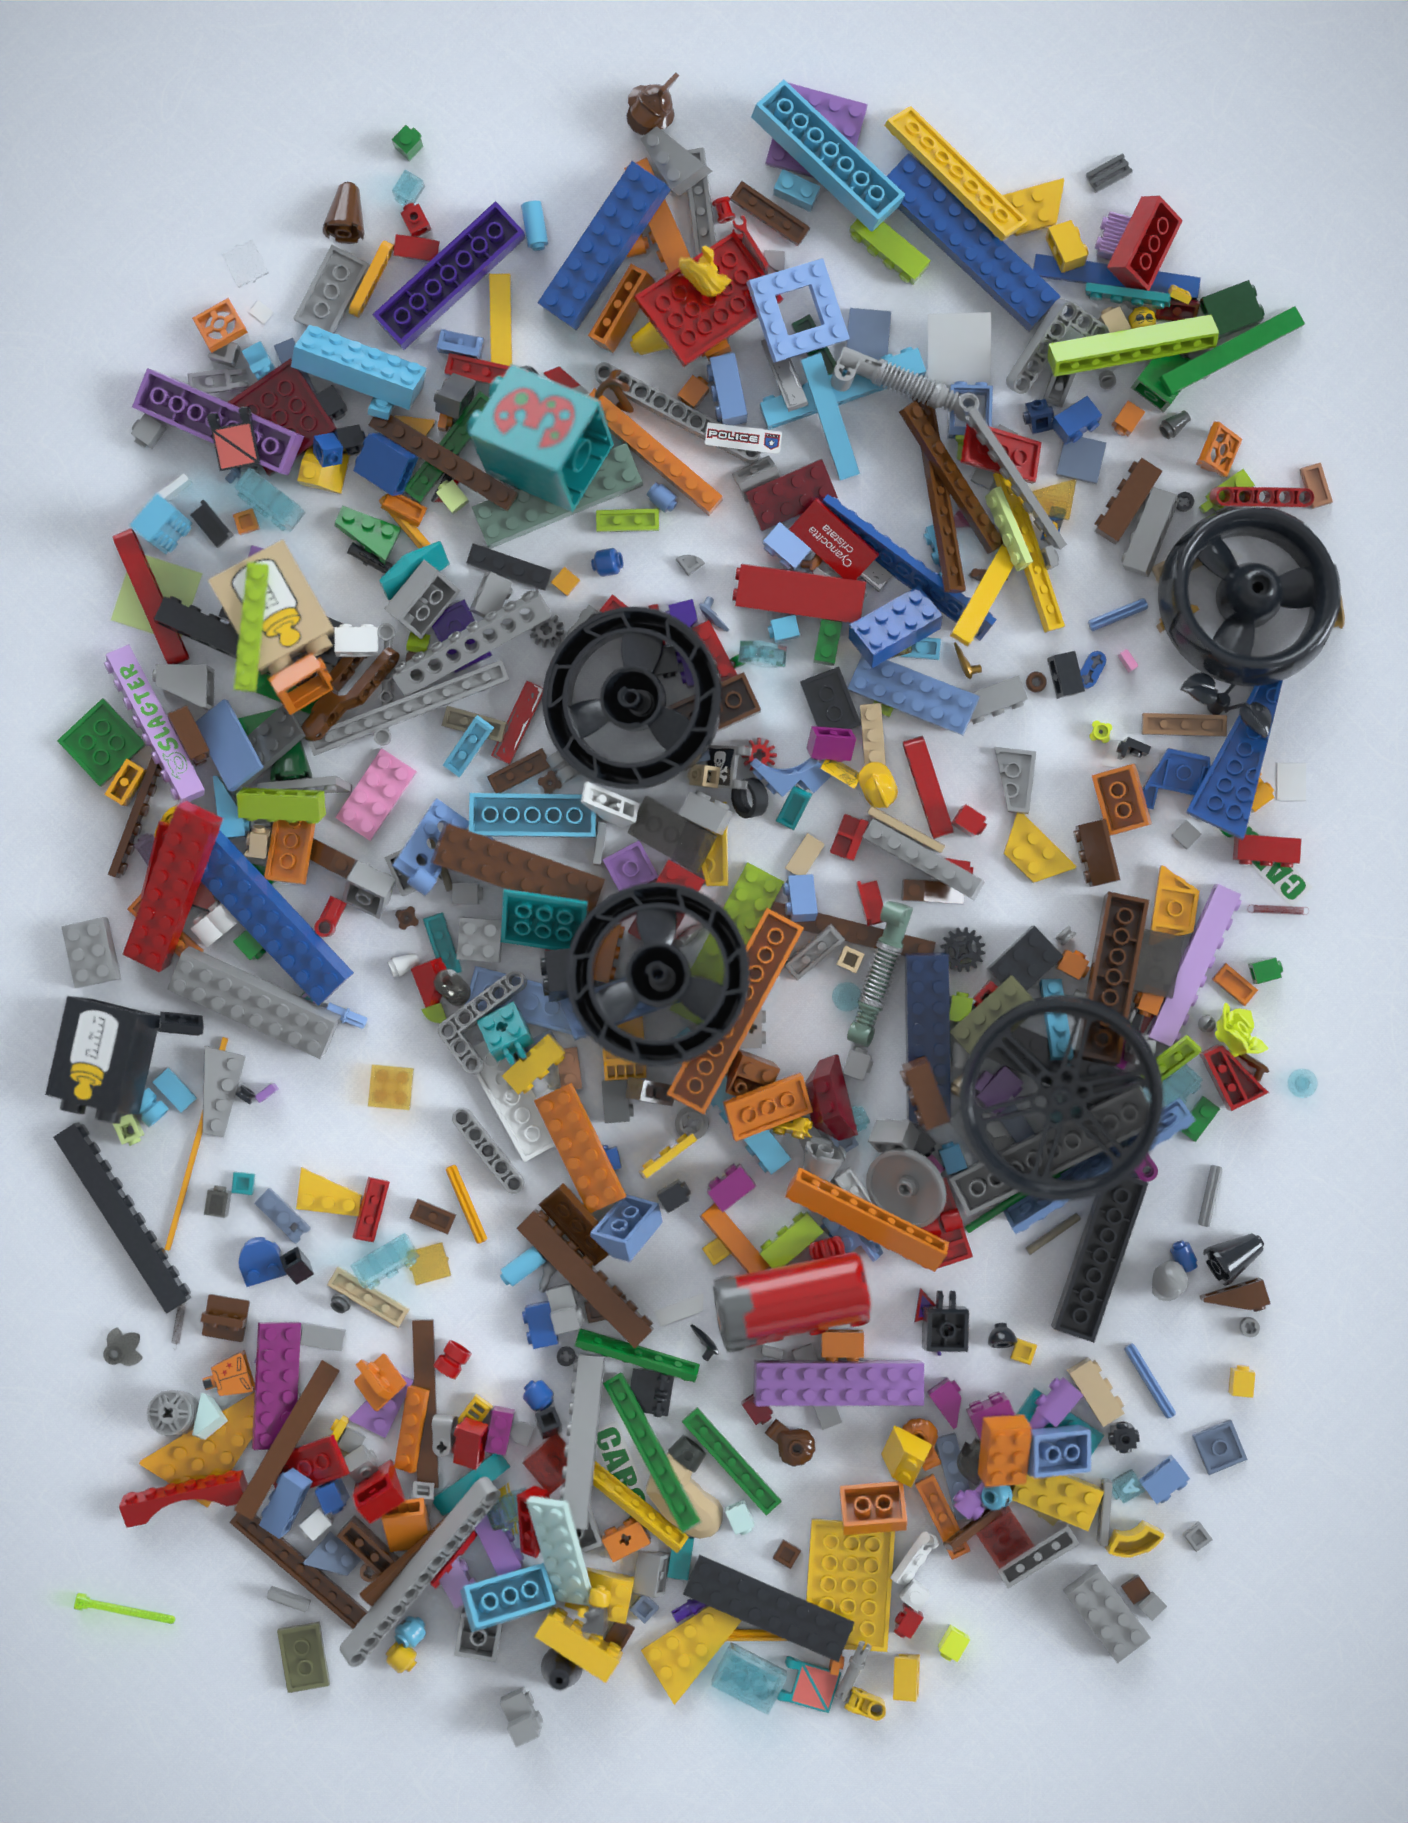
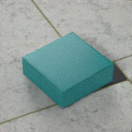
M233 1172L231 1193L253 1195L255 1174Z

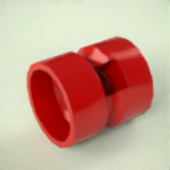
M449 1340L443 1349L444 1355H439L433 1366L442 1374L456 1380L462 1371L461 1365L467 1363L472 1353L461 1344Z

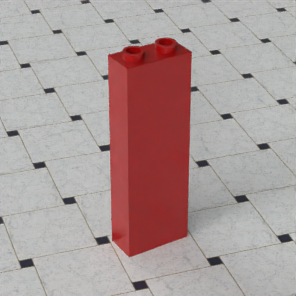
M741 564V568L737 567L735 580H739L738 589L734 588L732 601H736L735 606L853 623L862 616L867 581Z

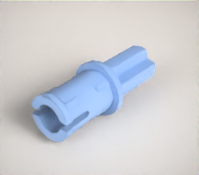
M331 1002L327 1007V1010L341 1015L340 1020L343 1024L346 1022L363 1029L367 1023L366 1017L350 1011V1008L344 1009Z

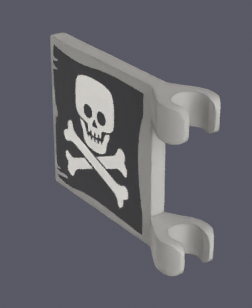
M711 745L708 749L710 760L706 761V765L721 767L718 788L746 790L748 781L736 779L739 755L751 756L752 748ZM708 771L707 782L710 783L711 771Z

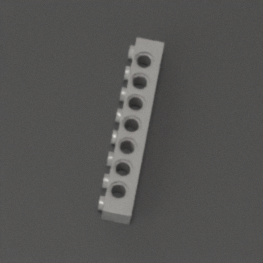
M538 589L528 591L517 601L506 603L499 611L488 613L481 621L470 623L463 631L452 633L445 641L434 643L427 651L416 653L409 661L398 663L392 669V677L404 696L407 697L551 617L550 609ZM524 608L530 610L528 614L520 613V611ZM504 619L512 620L509 624L501 623ZM486 629L494 630L493 633L488 635L483 633ZM468 639H474L475 643L469 645L466 644L465 641ZM450 649L457 650L453 655L447 653ZM432 659H437L439 661L435 665L429 663V661ZM414 669H418L421 671L417 675L411 673V671Z

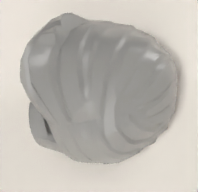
M1167 1261L1155 1268L1152 1277V1294L1159 1300H1174L1186 1290L1188 1277L1182 1265L1178 1262Z

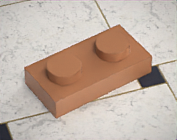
M577 1047L564 1048L566 1051L563 1054L565 1059L558 1064L561 1087L572 1082L575 1089H582Z

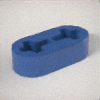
M1100 651L1090 653L1080 670L1081 677L1086 676L1089 671L1092 672L1090 676L1092 683H1083L1084 689H1089L1096 684L1106 665V656ZM1098 655L1100 657L1099 661L1102 663L1097 664L1093 669L1091 667L1094 661L1091 658H1095Z

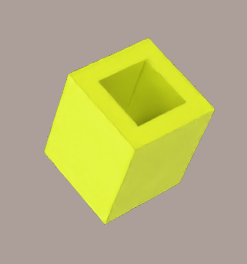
M950 1624L938 1644L939 1652H941L940 1655L948 1661L953 1659L958 1662L970 1642L969 1635Z

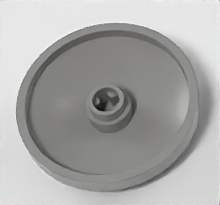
M889 1149L880 1154L868 1169L866 1177L867 1192L872 1204L919 1228L931 1224L943 1211L946 1202V1188L943 1178L935 1165L922 1154L910 1149Z

